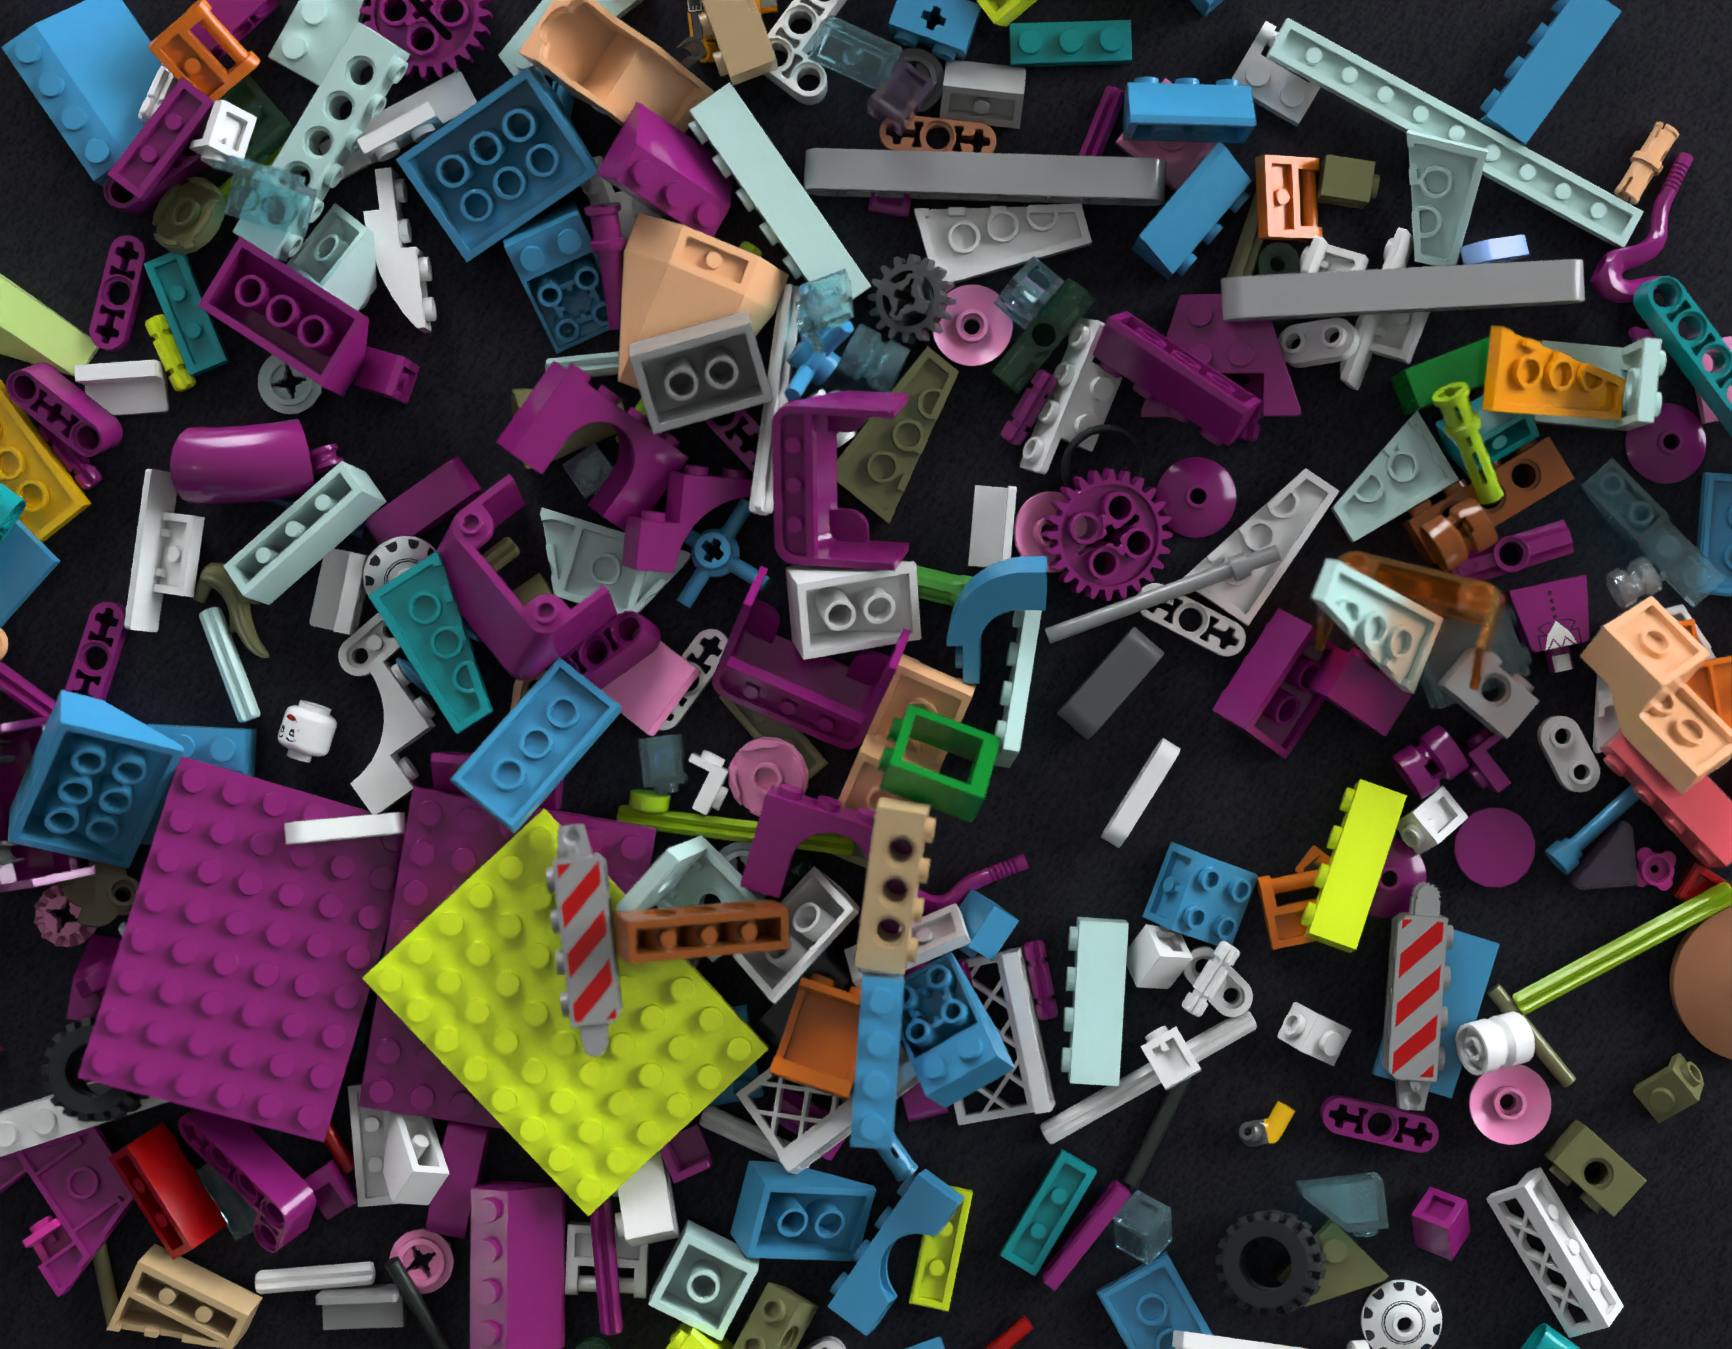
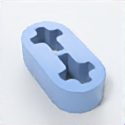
M1525 235L1489 239L1460 248L1463 265L1506 263L1529 256Z

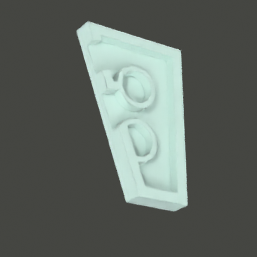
M1408 130L1407 147L1409 148V180L1412 196L1414 260L1432 266L1457 265L1460 248L1464 241L1489 149Z
M1418 411L1414 412L1332 506V512L1351 543L1459 480Z

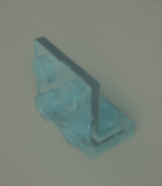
M230 154L227 162L213 159L211 167L234 174L224 214L301 237L306 236L318 191L317 189L304 186L306 177Z

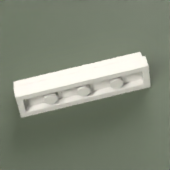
M1542 1168L1528 1171L1515 1186L1491 1193L1486 1199L1568 1337L1571 1338L1608 1328L1624 1305ZM1516 1198L1525 1212L1524 1218L1510 1213L1504 1201ZM1527 1233L1542 1240L1546 1247L1545 1253L1530 1247L1526 1240ZM1548 1268L1562 1274L1567 1282L1565 1288L1551 1282L1547 1275ZM1571 1303L1582 1308L1589 1320L1576 1323L1567 1309L1568 1304Z

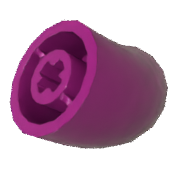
M299 419L244 426L187 428L178 436L172 449L170 470L175 490L183 500L192 504H231L292 498L304 495L314 486L309 449Z

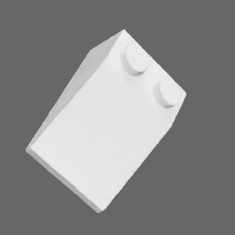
M901 561L895 571L812 565L785 567L792 642L803 660L896 644L903 628L911 631L907 642L921 639L917 568L915 562Z

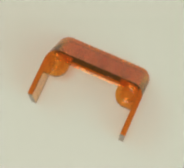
M1360 551L1344 553L1336 560L1435 614L1482 625L1483 627L1475 647L1469 688L1478 691L1505 612L1506 596L1500 588L1484 581ZM1318 606L1315 650L1323 651L1334 621L1320 606Z

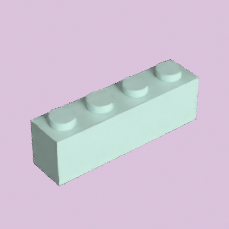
M341 461L224 565V568L244 597L270 605L387 501L367 472Z
M1077 917V927H1069L1068 951H1075L1074 967H1067L1066 991H1073L1072 1007H1065L1063 1030L1070 1032L1069 1048H1062L1061 1072H1068V1079L1072 1084L1119 1086L1129 926L1126 920Z

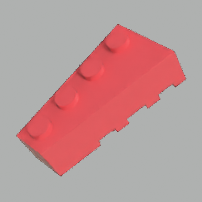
M1621 729L1600 747V750L1606 755L1604 762L1614 773L1621 777L1624 776L1634 787L1633 791L1638 798L1646 805L1651 806L1664 824L1680 839L1705 868L1726 867L1732 862V800L1708 776L1681 795L1622 735Z

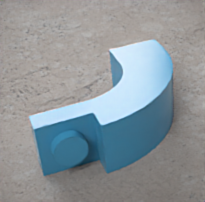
M1023 556L994 563L976 574L959 593L951 613L946 646H956L955 667L956 669H963V684H979L982 632L992 619L1000 614L1014 610L1045 611L1047 599V557Z

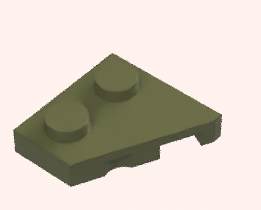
M1332 1218L1315 1234L1322 1241L1319 1244L1320 1252H1325L1326 1261L1322 1262V1269H1325L1326 1273L1325 1278L1319 1281L1320 1290L1316 1295L1311 1296V1301L1305 1307L1385 1281L1389 1277ZM1291 1259L1275 1274V1277L1282 1284L1290 1276Z

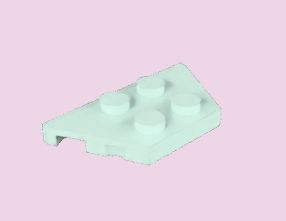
M542 508L540 512L547 544V557L552 574L553 593L569 601L580 603L602 585H605L610 592L618 614L630 610L639 614L691 558V553L680 550L674 573L634 570L622 565L624 532Z

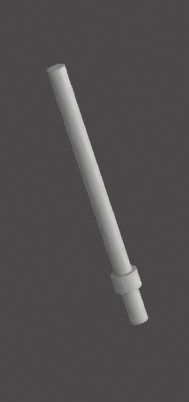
M1276 545L1246 556L1243 552L1228 557L1227 563L1045 628L1047 637L1051 644L1234 577L1237 581L1250 576L1252 570L1280 561V554Z

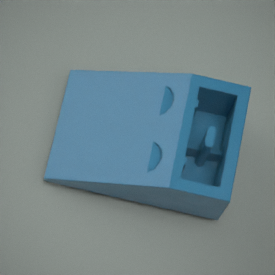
M575 201L521 225L502 238L504 248L557 354L610 330L608 328L609 322L598 254L593 253V250H591L590 242L593 241V238Z
M952 952L946 953L904 978L900 1037L926 1097L947 1108L1015 1069L997 1028Z

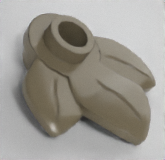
M88 860V866H95L96 874L65 880L61 883V890L68 901L78 907H82L78 923L95 928L109 925L118 915H130L139 886L137 880L127 876L126 868ZM124 892L128 894L130 899L126 902H120L116 899L115 894Z

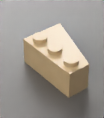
M701 0L705 12L699 14L698 17L706 38L715 37L719 51L712 54L721 77L729 75L732 86L778 69L777 59L754 0Z
M154 1244L137 1262L107 1330L119 1332L121 1329L144 1332L146 1337L157 1338L159 1335L181 1338L184 1343L233 1349L247 1332L263 1297L181 1256L172 1260L165 1248Z

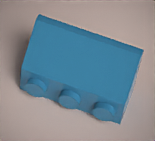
M1138 77L1134 79V82H1128L1124 91L1123 140L1218 143L1220 141L1221 143L1244 144L1255 127V111L1251 86H1240L1239 80L1221 79L1216 81V85L1200 84V80L1195 78H1179L1175 80V84L1159 83V79L1155 77Z
M1220 141L1139 235L1132 248L1134 252L1168 280L1175 272L1181 276L1186 273L1198 258L1192 252L1201 241L1209 245L1224 228L1218 221L1228 210L1235 215L1250 197L1245 190L1252 180Z

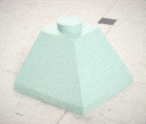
M334 203L302 244L299 251L286 265L359 311L367 305L370 295L377 288L374 233Z

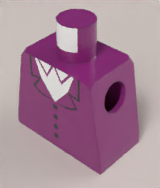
M1586 575L1501 592L1502 600L1525 653L1545 651L1549 673L1574 669L1569 645L1589 641Z

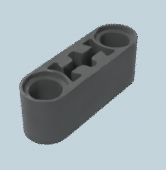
M1133 626L1057 712V715L1083 738L1089 740L1158 663L1165 652Z

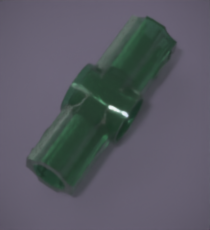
M1068 278L1038 316L1029 323L1027 329L994 367L991 374L1007 389L1018 395L1051 354L1057 350L1060 343L1096 300L1081 285ZM1046 327L1052 331L1054 342L1050 346L1041 347L1033 341L1032 332L1036 328Z

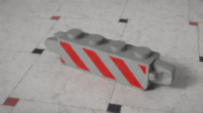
M570 824L558 828L557 857L552 861L553 867L546 868L548 892H556L557 909H551L553 934L561 935L562 950L556 951V966L558 975H565L567 991L560 993L563 1017L570 1016L571 1027H580L581 1042L584 1043L582 1047H584L587 1055L597 1057L598 1055L601 1056V1053H605L607 1044H609L608 1040L610 1037L607 1036L609 1035L608 1023H613L623 1008L618 958L614 953V923L607 861L598 852L592 853L585 825Z
M1424 881L1414 884V887L1411 888L1412 892L1410 893L1412 896L1409 901V912H1399L1391 919L1381 1063L1385 1070L1395 1078L1397 1106L1400 1109L1416 1111L1425 1109L1430 1083L1437 1082L1438 1072H1443L1445 1066L1444 1047H1439L1440 1032L1446 1031L1448 1024V1009L1446 1006H1442L1443 990H1449L1451 982L1450 966H1445L1446 949H1452L1454 939L1453 926L1448 925L1447 917L1440 915L1441 901H1439V898L1441 896H1439L1438 888Z

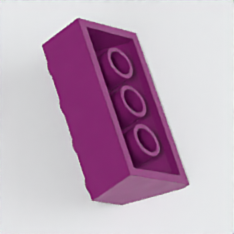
M241 236L238 238L198 306L317 384L344 396L365 362L369 318Z
M1128 311L1109 317L1093 352V356L1101 361L1099 367L1116 378H1120L1123 375L1135 383L1132 388L1139 395L1151 401L1156 397L1168 405L1166 411L1172 417L1183 423H1187L1188 420L1192 421L1202 428L1200 434L1204 438L1218 446H1221L1222 443L1229 446L1236 441L1262 401Z
M490 1180L471 1188L470 1349H561L565 1347L566 1193L558 1184Z

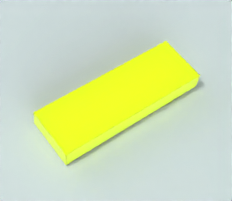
M954 1186L950 1187L964 1196L965 1199L943 1231L935 1237L922 1234L909 1297L910 1304L949 1311L973 1190Z

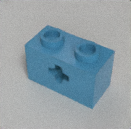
M897 0L888 23V30L890 34L894 35L893 39L902 45L916 48L917 44L931 48V53L940 59L953 62L956 57L964 60L978 24L982 7L969 0ZM933 16L939 17L940 25H936L934 30H929L927 28V21H931Z

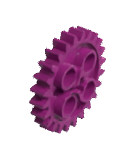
M368 0L371 6L362 7L359 10L363 16L371 18L370 21L364 23L365 26L373 29L411 54L406 61L408 68L405 75L412 79L417 69H419L420 76L424 81L429 80L431 70H435L441 79L445 77V67L450 66L456 73L459 72L460 66L458 61L460 59H464L472 64L474 61L469 53L471 48L480 51L484 50V47L477 40L478 36H490L491 34L488 28L482 25V21L493 19L490 11L482 9L483 6L491 3V0H419L451 33V39L445 40L409 0ZM397 5H406L407 11L403 19L395 22L390 21L392 9ZM454 6H462L464 12L461 19L453 23L447 22L446 15L449 9ZM425 34H433L434 43L431 48L425 51L418 50L417 43L420 37Z
M1104 468L1101 478L1097 471L1090 470L1087 476L1088 483L1082 477L1075 476L1073 477L1075 490L1062 486L1060 490L1065 498L1064 501H1050L1051 505L1057 510L1056 516L1044 515V519L1053 524L1052 530L1042 532L1041 536L1052 539L1053 544L1044 548L1043 552L1056 555V558L1049 564V567L1054 570L1064 569L1058 580L1063 583L1073 580L1071 591L1080 593L1085 588V597L1095 599L1099 592L1101 599L1105 601H1111L1114 591L1118 598L1126 599L1127 586L1132 591L1139 593L1142 591L1139 580L1143 579L1153 582L1154 578L1149 570L1152 567L1164 568V565L1157 557L1159 554H1170L1171 550L1161 544L1163 539L1173 537V533L1162 530V525L1168 523L1171 517L1159 515L1158 512L1166 503L1162 500H1151L1157 491L1155 487H1146L1142 490L1144 478L1135 476L1130 481V472L1120 470L1117 476H1115L1114 469ZM1114 497H1118L1121 501V510L1117 516L1112 517L1109 513V504ZM1133 515L1137 516V520L1134 523L1123 526ZM1084 517L1088 524L1087 531L1082 537L1078 538L1074 531L1075 523L1079 518ZM1106 527L1115 529L1108 534L1109 542L1100 540L1107 535ZM1133 532H1137L1140 538L1139 546L1135 551L1130 552L1127 540ZM1092 543L1082 552V554H1078V548L1085 544L1088 545ZM1103 552L1106 557V565L1100 572H1096L1093 567V560L1098 553Z

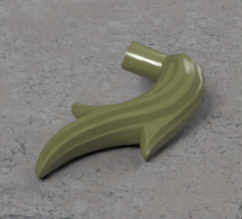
M211 562L203 568L195 586L194 597L192 598L200 603H205L212 589L218 591L225 600L230 614L228 634L237 632L243 644L252 653L261 658H269V653L255 630L250 610V604H260V602L244 597L224 568L225 563Z

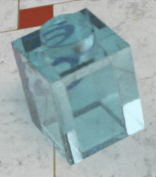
M682 734L638 739L644 788L654 787L655 794L679 791L678 784L687 782Z

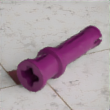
M610 202L587 206L584 209L585 215L590 216L593 241L590 242V247L593 253L598 254L609 322L608 328L610 330L620 329L622 250L625 249L627 241L626 237L621 236L618 212L622 210L621 203Z

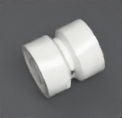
M1514 1011L1496 1015L1489 1019H1481L1463 1024L1456 1033V1050L1464 1068L1476 1076L1496 1071L1500 1066L1508 1068L1529 1062L1534 1055L1535 1041L1532 1029L1527 1020L1520 1013Z

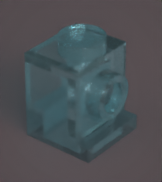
M1033 256L1010 280L993 304L1025 330L1031 321L1051 301L1065 281Z

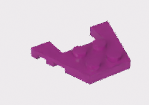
M1222 294L1180 295L1166 337L1223 375L1263 374L1264 417H1301V408L1272 320L1224 322ZM1156 397L1153 401L1145 398L1141 410L1142 418H1174L1166 411L1168 405Z
M93 1126L0 1157V1194L29 1174L72 1239L70 1244L38 1266L57 1297L64 1296L69 1292L135 1202V1199L108 1158L115 1151L98 1126Z

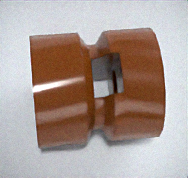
M1468 497L1450 508L1449 517L1446 518L1438 515L1419 527L1420 535L1428 551L1445 572H1449L1467 561L1468 552L1471 551L1479 554L1498 542V536L1492 522L1483 508L1472 497ZM1459 527L1466 536L1465 539H1463L1460 532L1458 531Z

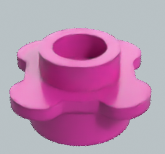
M1648 847L1640 848L1636 852V859L1638 860L1637 871L1632 875L1634 884L1639 887H1644L1647 884L1654 885L1659 890H1668L1673 884L1672 878L1674 875V865L1677 861L1676 856L1671 851L1657 853L1652 852ZM1653 865H1656L1658 867V870L1655 873L1651 871V867Z

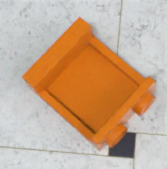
M812 973L810 979L803 977L800 979L799 988L769 1072L770 1075L848 1100L855 1081L861 989L851 986L849 992L834 988V980Z

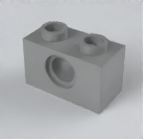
M1483 646L1479 650L1476 647H1469L1436 686L1498 738L1508 739L1538 704L1539 700L1531 694L1534 687L1516 673L1512 677L1499 667L1503 661L1488 648ZM1489 678L1495 680L1499 687L1498 695L1492 701H1487L1481 693L1482 684Z

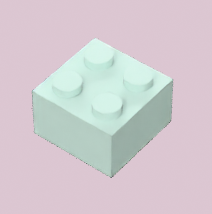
M687 1220L680 1237H678L651 1290L648 1305L722 1341L758 1272L759 1258H746L738 1244Z

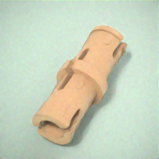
M1663 122L1655 123L1642 148L1633 153L1630 161H1632L1631 166L1614 190L1618 198L1628 202L1631 197L1629 202L1633 205L1639 202L1652 177L1659 175L1663 169L1662 161L1679 136L1678 131L1674 127L1666 124L1662 130Z

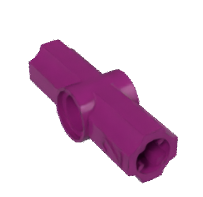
M1564 519L1520 533L1498 538L1497 543L1479 554L1470 551L1468 552V560L1450 570L1447 574L1455 590L1510 572H1517L1523 568L1574 553L1572 537ZM1506 543L1512 544L1518 551L1517 561L1511 566L1505 565L1499 558L1500 548Z

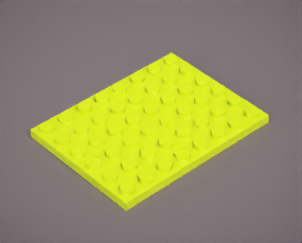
M544 808L362 979L583 1212L590 1216L769 1049V1046L686 958L628 964L617 955L623 1008L615 1021L608 1023L609 1035L607 1036L610 1038L605 1053H601L602 1055L597 1057L587 1055L584 1047H582L584 1043L581 1042L580 1027H571L570 1016L563 1017L560 993L567 991L565 975H558L556 966V951L562 950L561 935L553 934L551 909H557L556 892H548L546 868H552V861L557 857L558 828L561 825ZM608 876L614 923V912H619L615 907L626 894Z

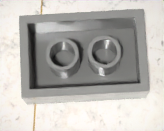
M748 310L629 344L630 360L653 434L773 401Z

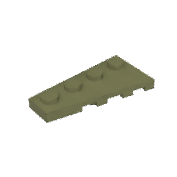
M928 346L890 392L907 393V404L894 419L869 418L837 458V483L888 524L891 522L900 498L907 487L916 463L924 450L928 437L959 373L958 370Z

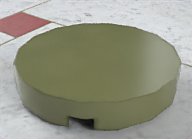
M194 176L187 178L186 180L189 182L182 186L177 183L165 193L157 205L153 215V225L156 226L154 237L157 242L171 253L186 255L196 252L209 243L221 226L225 216L226 201L223 192L206 178Z

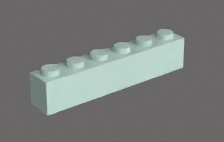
M730 82L690 110V116L693 121L688 124L689 128L701 145L708 141L717 155L711 158L725 179L732 175L738 183L740 189L735 192L748 212L756 209L764 223L759 225V228L772 246L779 242L788 256L782 259V261L795 279L802 276L811 290L806 292V295L819 313L826 310L831 316L871 287Z

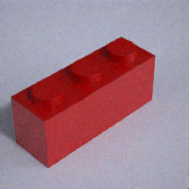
M164 1122L108 1157L172 1260L194 1249L228 1225L222 1216L220 1206L210 1197L201 1182L198 1171L190 1165L179 1148L176 1136L168 1130Z

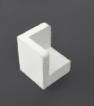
M1145 925L1127 949L1126 965L1136 987L1168 989L1177 980L1193 957L1181 933L1163 926Z

